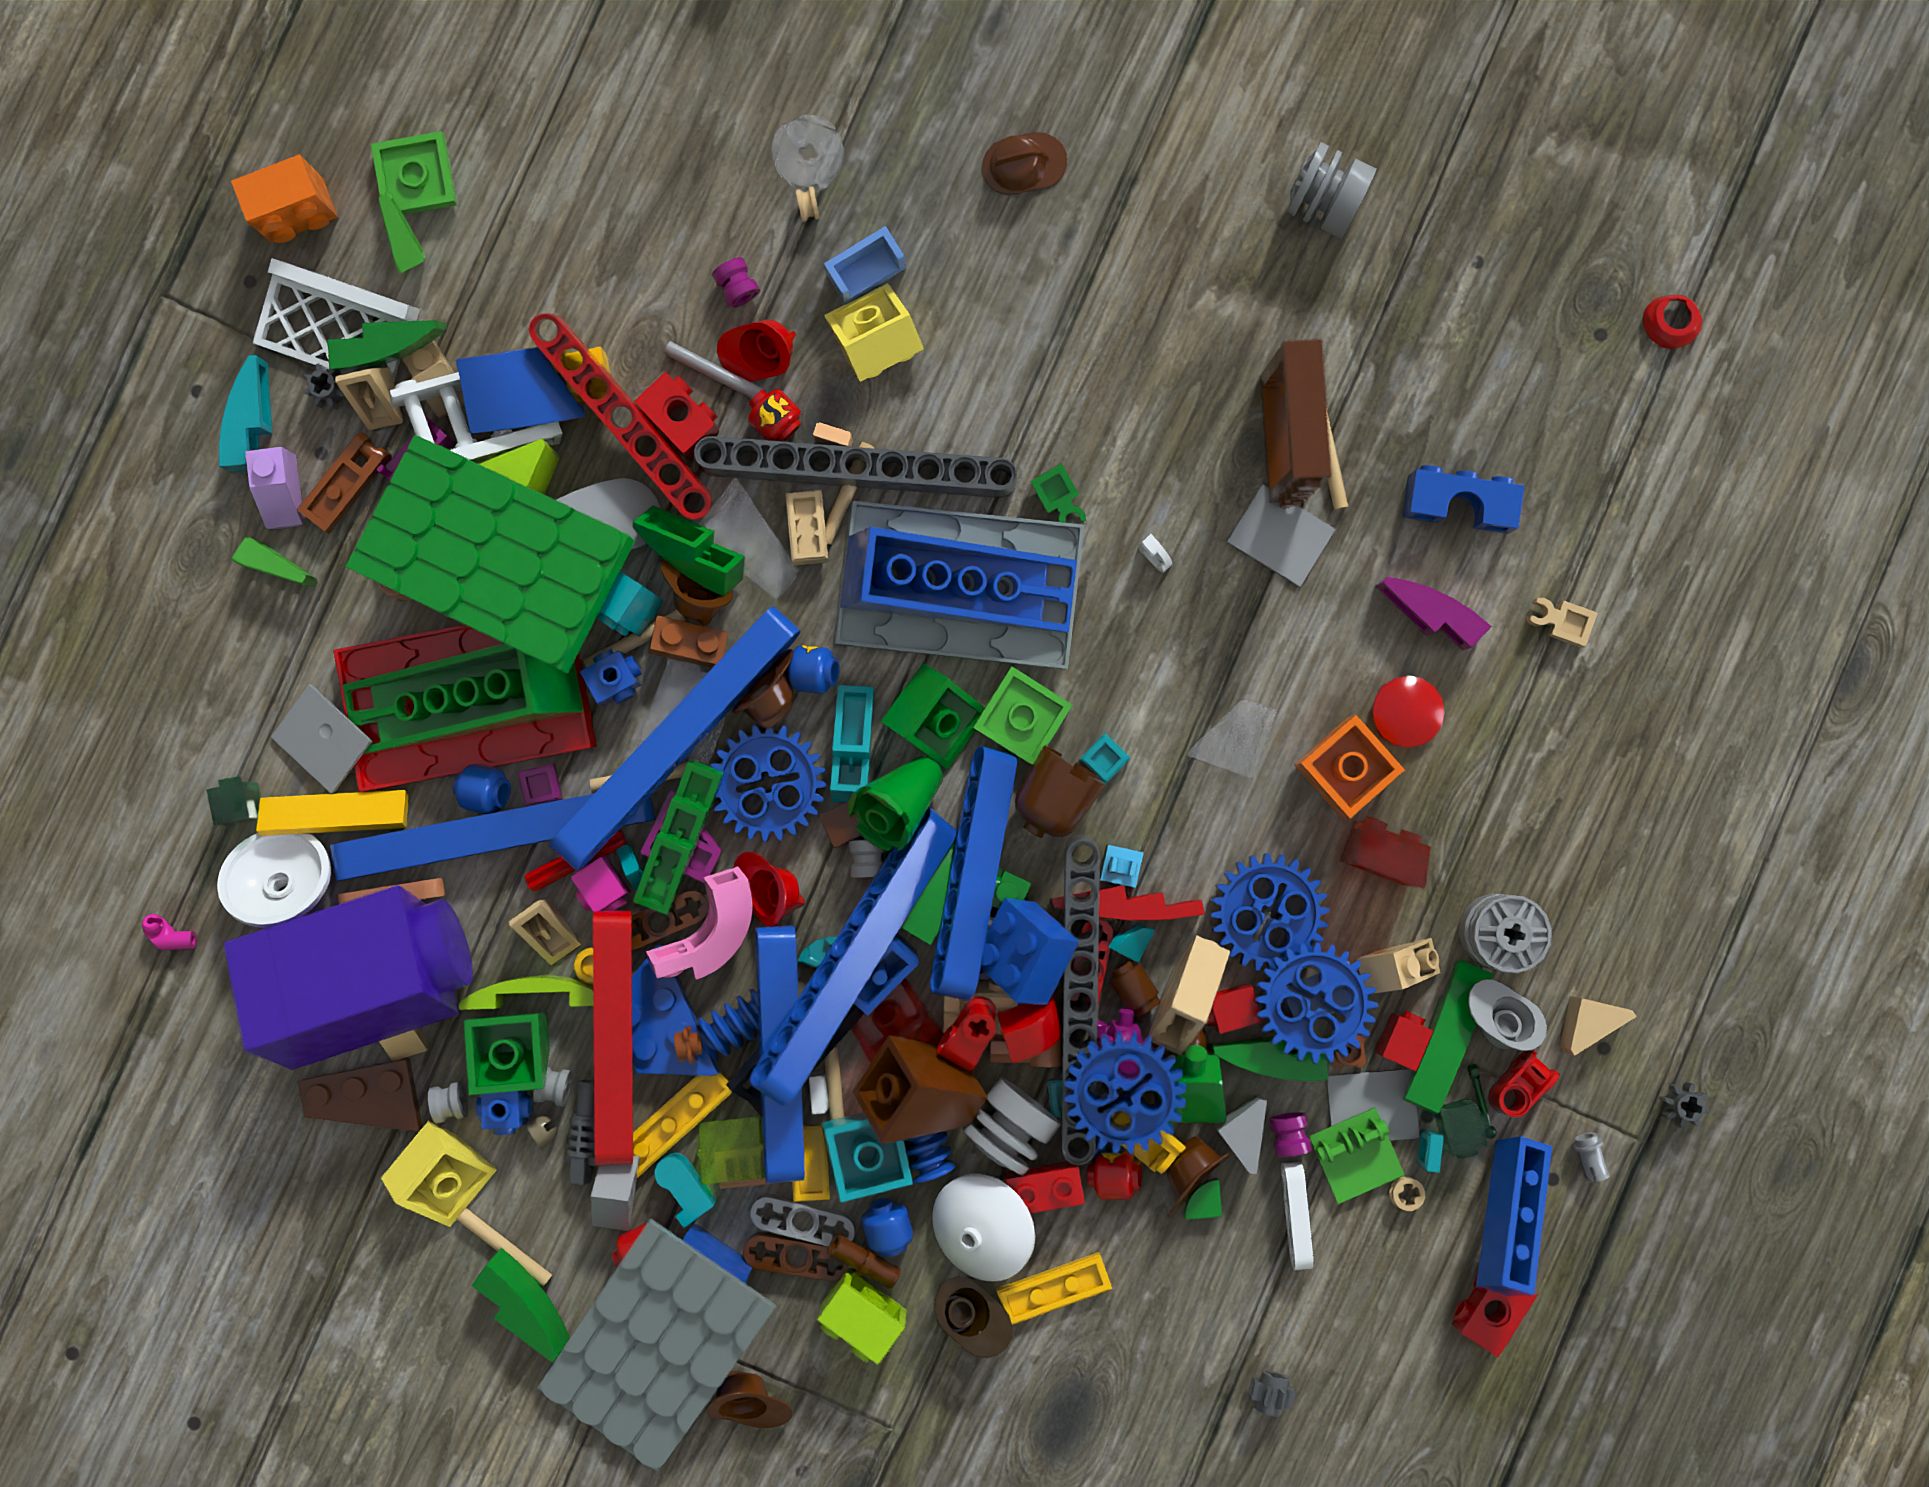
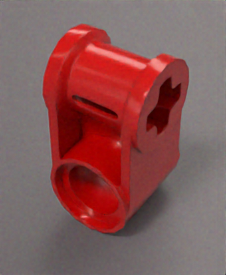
M983 996L974 997L969 1000L954 1023L945 1031L937 1047L936 1054L967 1071H971L978 1063L984 1049L996 1032L995 1018L997 1012L995 1004L989 998Z
M1534 1049L1523 1051L1514 1059L1509 1069L1490 1088L1488 1093L1489 1104L1499 1113L1511 1117L1523 1116L1543 1094L1554 1086L1560 1074L1555 1069L1550 1070L1536 1057L1537 1052ZM1509 1090H1513L1516 1096L1515 1103L1511 1107L1506 1108L1503 1101L1504 1095Z

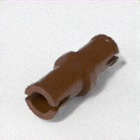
M837 1234L829 1244L827 1254L852 1267L853 1273L861 1277L866 1275L883 1284L888 1289H891L897 1283L901 1269L877 1256L876 1252H873L868 1246L863 1248L846 1239L841 1234Z

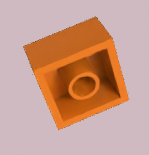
M300 154L231 180L246 222L271 243L288 242L294 239L297 233L307 229H322L329 224V221L338 218L323 177Z
M1357 715L1349 716L1294 764L1341 819L1353 817L1405 771Z

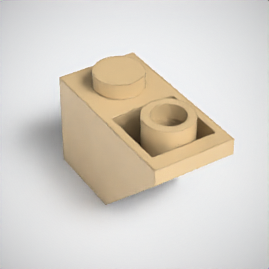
M1432 938L1378 950L1357 958V961L1360 960L1361 962L1359 967L1360 975L1366 973L1371 975L1363 984L1365 987L1376 988L1374 993L1403 990L1440 973L1439 956L1434 949Z

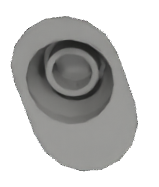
M1482 980L1474 984L1469 992L1468 1004L1470 1013L1491 1044L1504 1050L1516 1049L1519 1051L1533 1050L1542 1044L1546 1037L1547 1024L1544 1015L1534 1003L1495 980Z

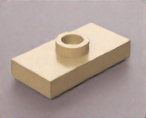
M822 490L785 493L793 566L829 562Z

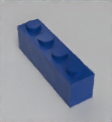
M1522 1136L1495 1141L1476 1287L1506 1296L1534 1295L1552 1146Z

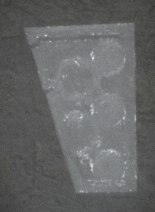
M735 477L699 522V525L715 531V544L744 555L743 574L778 601L800 572L796 566H793L791 558L737 477Z

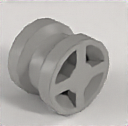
M547 1067L545 1088L534 1090V1102L543 1103L547 1100L553 1101L556 1106L564 1107L571 1087V1070L563 1069L560 1072H555L550 1067Z
M460 1081L451 1083L448 1088L444 1089L439 1086L429 1088L428 1106L431 1117L436 1124L445 1122L448 1117L454 1116L457 1119L467 1117L468 1100L465 1088Z

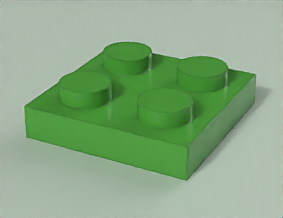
M442 131L371 144L380 196L387 191L391 192L403 215L458 205L446 137Z
M1011 666L972 728L1025 762L1033 765L1044 745L1048 746L1073 705Z

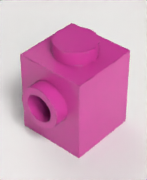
M608 856L598 858L571 876V879L579 889L575 893L576 897L586 911L590 909L592 911H616L626 904L623 897L631 893Z

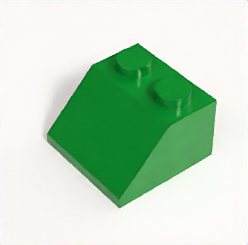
M922 663L881 722L948 770L976 730L972 727L985 707L949 678Z
M547 1011L477 1017L464 1020L469 1095L545 1088L550 1052Z

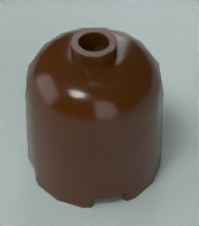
M1046 745L1040 751L1017 792L1015 808L1018 814L1026 821L1023 827L1033 835L1042 838L1046 833L1053 837H1065L1077 828L1106 784L1102 782V779L1077 762L1072 766L1060 758L1062 753Z

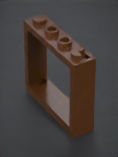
M1322 339L1283 341L1260 376L1269 502H1279V508L1282 509L1301 506V502L1307 501L1332 476Z

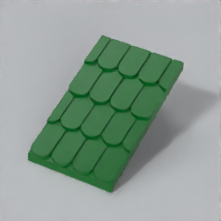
M414 434L407 448V453H404L390 480V485L384 491L372 514V519L369 520L355 547V552H352L345 567L568 674L635 539L606 523Z

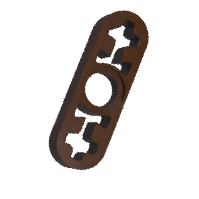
M697 890L687 891L676 896L673 902L675 903L676 910L687 906V898L692 897L693 901L700 900L703 907L698 909L699 916L694 917L693 913L680 916L679 918L683 921V924L679 926L677 925L675 912L670 909L668 914L670 923L663 932H657L650 926L649 920L655 910L648 908L631 915L632 929L640 926L636 919L641 917L642 927L646 934L649 935L647 940H644L643 933L633 936L632 951L703 921L708 914V897Z
M765 1232L755 1233L747 1240L743 1250L744 1259L752 1268L825 1281H838L849 1268L847 1264L843 1263V1266H837L835 1272L828 1271V1264L817 1262L816 1270L810 1269L814 1258L813 1250L820 1251L817 1259L828 1260L830 1258L827 1254L828 1247L783 1235ZM758 1242H764L765 1249L776 1251L778 1248L777 1244H783L784 1246L780 1253V1264L774 1263L776 1257L774 1254H765L763 1259H757V1254L755 1251H751V1247H756ZM800 1247L804 1249L807 1254L806 1263L798 1267L792 1266L786 1258V1253L790 1248Z

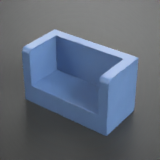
M886 226L824 263L826 276L844 305L906 269L905 256Z

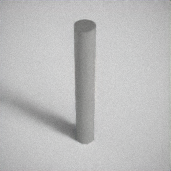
M671 341L665 348V355L751 399L763 390V388Z

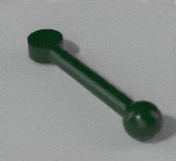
M1473 1064L1468 1066V1073L1473 1082L1484 1123L1482 1134L1487 1139H1493L1497 1135V1130L1491 1125L1479 1080V1070L1477 1065Z

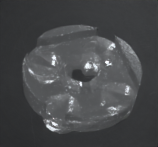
M803 115L799 116L798 120H794L789 124L786 122L779 128L772 143V155L777 173L785 182L798 189L808 190L812 186L817 190L827 188L831 181L838 176L844 163V147L841 137L832 123L819 116ZM808 145H813L814 152L818 155L809 161L803 160V155L799 153L800 148L807 149Z

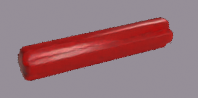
M619 829L586 865L626 845L627 840L623 831ZM560 856L525 874L524 878L531 891H538L576 870Z

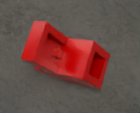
M1053 995L1047 1005L1024 1003L1023 1005L997 1013L1012 1063L1045 1052L1061 1036L1062 1023Z

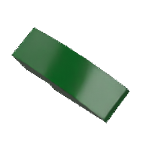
M436 320L362 323L363 338L327 339L329 369L343 372L388 364L408 356L431 343L446 331V323Z
M651 506L633 521V529L654 551L682 574L701 586L724 597L743 580L745 556L715 544V531L656 506Z
M956 832L952 845L901 925L902 929L929 945L932 944L940 930L958 832Z
M1274 1037L1209 1043L1210 1051L1214 1055L1257 1074L1296 1081L1328 1080L1327 1062L1324 1054H1320L1317 1064H1312L1310 1054L1308 1053L1299 1062L1297 1061V1050L1293 1049L1284 1055L1285 1043L1281 1041L1272 1045L1271 1041Z
M501 1247L486 1264L471 1286L500 1307V1310L494 1317L495 1320L553 1363L570 1339L566 1327L552 1301L538 1282L516 1259Z

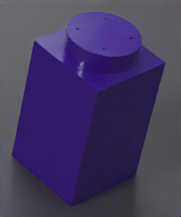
M400 885L224 942L244 1050L290 1070H295L460 1015L461 1011L459 1010L456 989L470 985L473 980L472 959L466 936L457 915L449 903L442 899L425 904Z

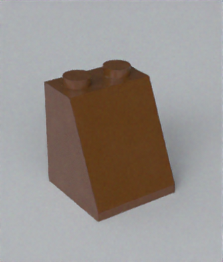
M890 1035L852 1091L881 1143L886 1144L969 1126L988 1097L972 1071H967L936 1054L937 1044Z

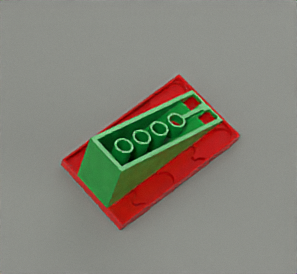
M466 625L333 650L345 716L372 740V743L354 766L359 792H368L460 774L465 767L471 764L498 767L597 747L588 696L586 695L585 680L580 673L583 669L579 652L567 674Z

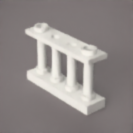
M458 372L417 383L416 380L404 381L397 384L394 390H390L392 408L405 405L415 435L433 443L434 440L420 401L441 396L458 442L455 445L456 448L451 449V451L477 464L542 438L550 446L560 444L562 431L559 422L526 426V429L513 432L512 429L493 431L491 439L480 442L472 439L455 392L462 390Z

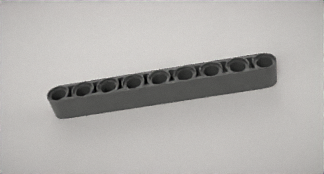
M715 436L704 437L699 440L694 449V457L701 470L713 477L833 486L851 485L860 488L994 498L1010 495L1015 489L1017 481V469L1014 463L1008 459L997 457ZM715 449L721 452V458L716 463L708 464L703 461L704 455L708 451ZM747 452L757 454V461L753 465L746 467L739 464L743 454ZM782 455H789L794 458L793 464L787 469L777 468L775 462ZM823 457L830 461L829 467L823 472L811 469L812 462L817 458ZM857 459L862 460L866 464V469L861 474L854 475L847 471V466L850 462ZM889 463H897L902 467V472L896 477H888L883 473V468ZM934 466L939 473L936 478L925 480L918 474L922 467ZM967 468L974 473L975 477L970 482L963 483L958 481L954 475L959 469ZM996 471H1004L1010 476L1011 480L1005 485H997L991 480V475Z
M1083 834L1070 838L1066 843L1064 851L1063 927L1079 941V944L1063 973L1061 1145L1063 1156L1074 1165L1086 1164L1093 1158L1095 1153V1137L1087 1141L1086 1146L1082 1149L1076 1150L1069 1147L1068 1143L1074 1138L1080 1137L1086 1140L1088 1128L1086 1126L1076 1130L1075 1124L1080 1116H1068V1109L1072 1103L1064 1101L1065 1093L1073 1091V1089L1064 1086L1066 1078L1072 1077L1068 1071L1070 1064L1082 1065L1076 1058L1077 1053L1082 1051L1090 1055L1088 1050L1089 1041L1097 1044L1100 855L1095 841L1088 835ZM1079 845H1086L1092 849V855L1087 861L1078 862L1071 856L1074 848ZM1079 882L1088 883L1092 887L1091 893L1085 898H1076L1071 893L1075 884ZM1078 919H1085L1091 923V928L1087 933L1079 935L1072 932L1071 925ZM1077 956H1086L1090 959V965L1082 971L1073 969L1070 964ZM1079 992L1086 993L1090 997L1089 1002L1082 1007L1074 1006L1070 1002V998ZM1076 1029H1084L1089 1033L1087 1040L1080 1043L1072 1041L1069 1037ZM1096 1081L1089 1084V1087L1096 1094Z

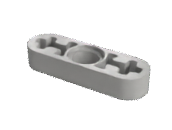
M764 1194L758 1197L750 1212L753 1224L761 1230L829 1247L833 1239L834 1232L823 1228L822 1236L815 1234L820 1224V1215L827 1217L824 1225L833 1227L837 1221L843 1222L844 1229L849 1231L848 1234H842L846 1239L852 1241L855 1234L854 1220L844 1212L801 1201L793 1202V1199L773 1194ZM766 1203L773 1204L772 1211L783 1214L785 1206L790 1207L791 1210L786 1219V1227L780 1225L782 1217L771 1216L769 1221L763 1220V1213L758 1212V1208H764ZM806 1211L812 1215L814 1224L811 1229L800 1231L794 1226L793 1216L797 1212Z

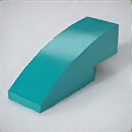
M249 355L240 369L228 396L222 418L219 439V467L231 473L248 472L245 451L259 450V435L273 434L269 366L267 362L257 355Z
M838 685L832 749L831 802H848L857 789L869 783L874 687Z

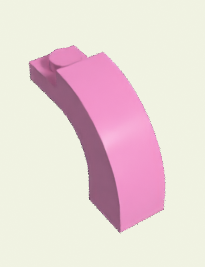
M739 867L703 877L709 900V909L704 923L693 935L681 941L646 951L649 965L657 978L674 977L689 968L697 980L716 971L736 953L746 937L752 916V897L748 878Z

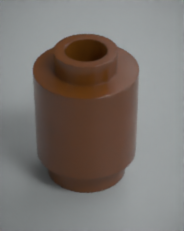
M1129 960L1112 971L1114 978L1110 981L1111 986L1126 1009L1133 1010L1136 1017L1146 1014L1160 1004L1161 1001L1157 996L1159 991L1140 962L1133 965Z

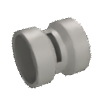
M867 840L849 841V852L853 855V864L850 866V878L875 877L883 865L882 853L885 850L874 846Z

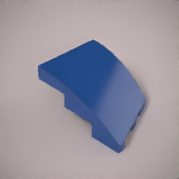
M538 347L507 350L497 354L456 359L470 434L526 427L587 416L584 407L578 404L566 387L567 383L564 378L554 370L550 360Z

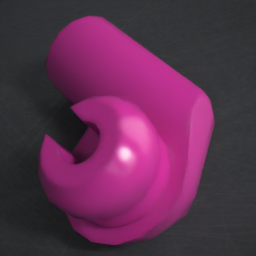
M149 914L143 919V932L156 948L160 950L194 949L196 947L197 937L194 931L176 932L158 914Z

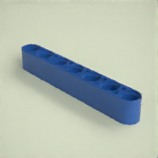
M979 746L976 749L970 764L930 979L932 993L965 1001L972 999L978 984L1017 768V758L1015 755L984 746Z
M794 926L761 927L755 930L760 1058L798 1000L796 935ZM802 1087L794 1099L784 1106H780L761 1092L766 1184L804 1181Z

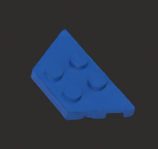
M660 944L656 946L654 949L662 947L664 945ZM646 958L632 976V1062L637 1073L705 1076L719 1074L720 1071L717 1064L708 1053L702 1039V1054L697 1055V1062H694V1064H690L689 1060L679 1062L675 1050L674 1033L681 1032L683 1028L690 1025L693 1033H699V1023L678 975L669 978H657L649 965L648 958Z

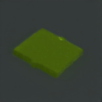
M761 1117L699 1123L700 1150H698L697 1156L701 1157L702 1184L764 1179Z

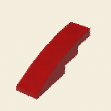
M1124 885L1099 889V917L1122 920H1169L1205 915L1203 903L1200 899L1165 905L1162 892L1126 898ZM1091 891L1076 893L1072 895L1076 898H1085L1091 893ZM1064 896L1050 899L1053 907L1064 910Z

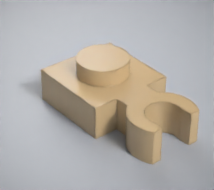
M1536 598L1533 600L1532 604L1540 606L1544 614L1542 618L1532 615L1527 617V623L1532 626L1550 625L1548 636L1580 648L1586 647L1598 614L1597 612L1567 601L1559 602L1558 608L1555 609L1552 602L1546 598Z

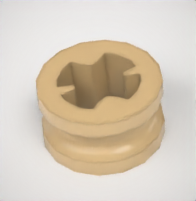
M813 186L809 187L807 192L797 189L796 195L802 222H807L808 217H814L816 220L820 219Z
M1402 1176L1391 1183L1389 1198L1396 1207L1405 1211H1414L1419 1209L1424 1203L1425 1190L1419 1181L1408 1176ZM1409 1184L1408 1187L1411 1189L1415 1188L1416 1194L1410 1196L1409 1203H1406V1200L1402 1198L1399 1199L1398 1193L1404 1191L1403 1185Z

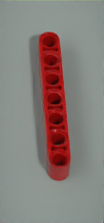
M550 313L535 316L529 325V335L538 348L678 511L686 518L692 520L705 516L712 505V495L707 487L561 317ZM548 319L557 326V335L551 341L543 339L539 330L542 322ZM572 348L579 351L582 356V364L577 370L568 368L564 361L566 352ZM596 377L605 381L607 385V393L601 399L593 397L589 392V384ZM622 406L630 411L632 420L628 427H620L615 423L613 414L617 407ZM642 435H648L655 440L656 451L653 455L647 456L639 451L637 443ZM665 464H674L679 468L681 477L677 483L671 484L663 479L661 471ZM697 492L703 496L705 505L702 510L692 511L687 507L685 499L688 493Z
M593 911L595 1166L633 1164L631 911Z

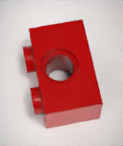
M665 371L634 402L646 417L689 460L694 456V449L699 440L704 437L715 436L719 432L718 427L714 423L718 417L704 402L698 406L689 397L693 391L681 377L677 376L673 380ZM679 406L687 407L689 411L684 420L679 422L671 420V413L675 408Z
M1068 1161L1030 1167L1024 1175L1014 1171L1004 1172L1006 1184L1019 1195L1029 1213L1085 1204L1079 1167Z
M1477 1274L1473 1282L1474 1290L1467 1300L1464 1299L1458 1304L1454 1311L1452 1325L1461 1334L1499 1358L1538 1295L1534 1293V1295L1506 1296L1476 1287ZM1492 1300H1498L1496 1312L1491 1315H1485L1484 1309L1486 1304Z

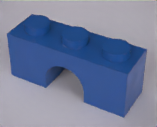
M1423 465L1420 466V469H1416L1408 475L1402 518L1438 523L1447 517L1451 498L1458 497L1467 500L1474 509L1473 529L1509 534L1519 529L1525 486L1513 484L1514 479L1495 476L1491 480L1479 479L1478 474L1475 472L1457 471L1456 475L1442 473V468Z

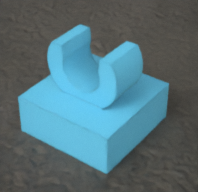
M1107 844L1099 880L1136 888L1143 852Z

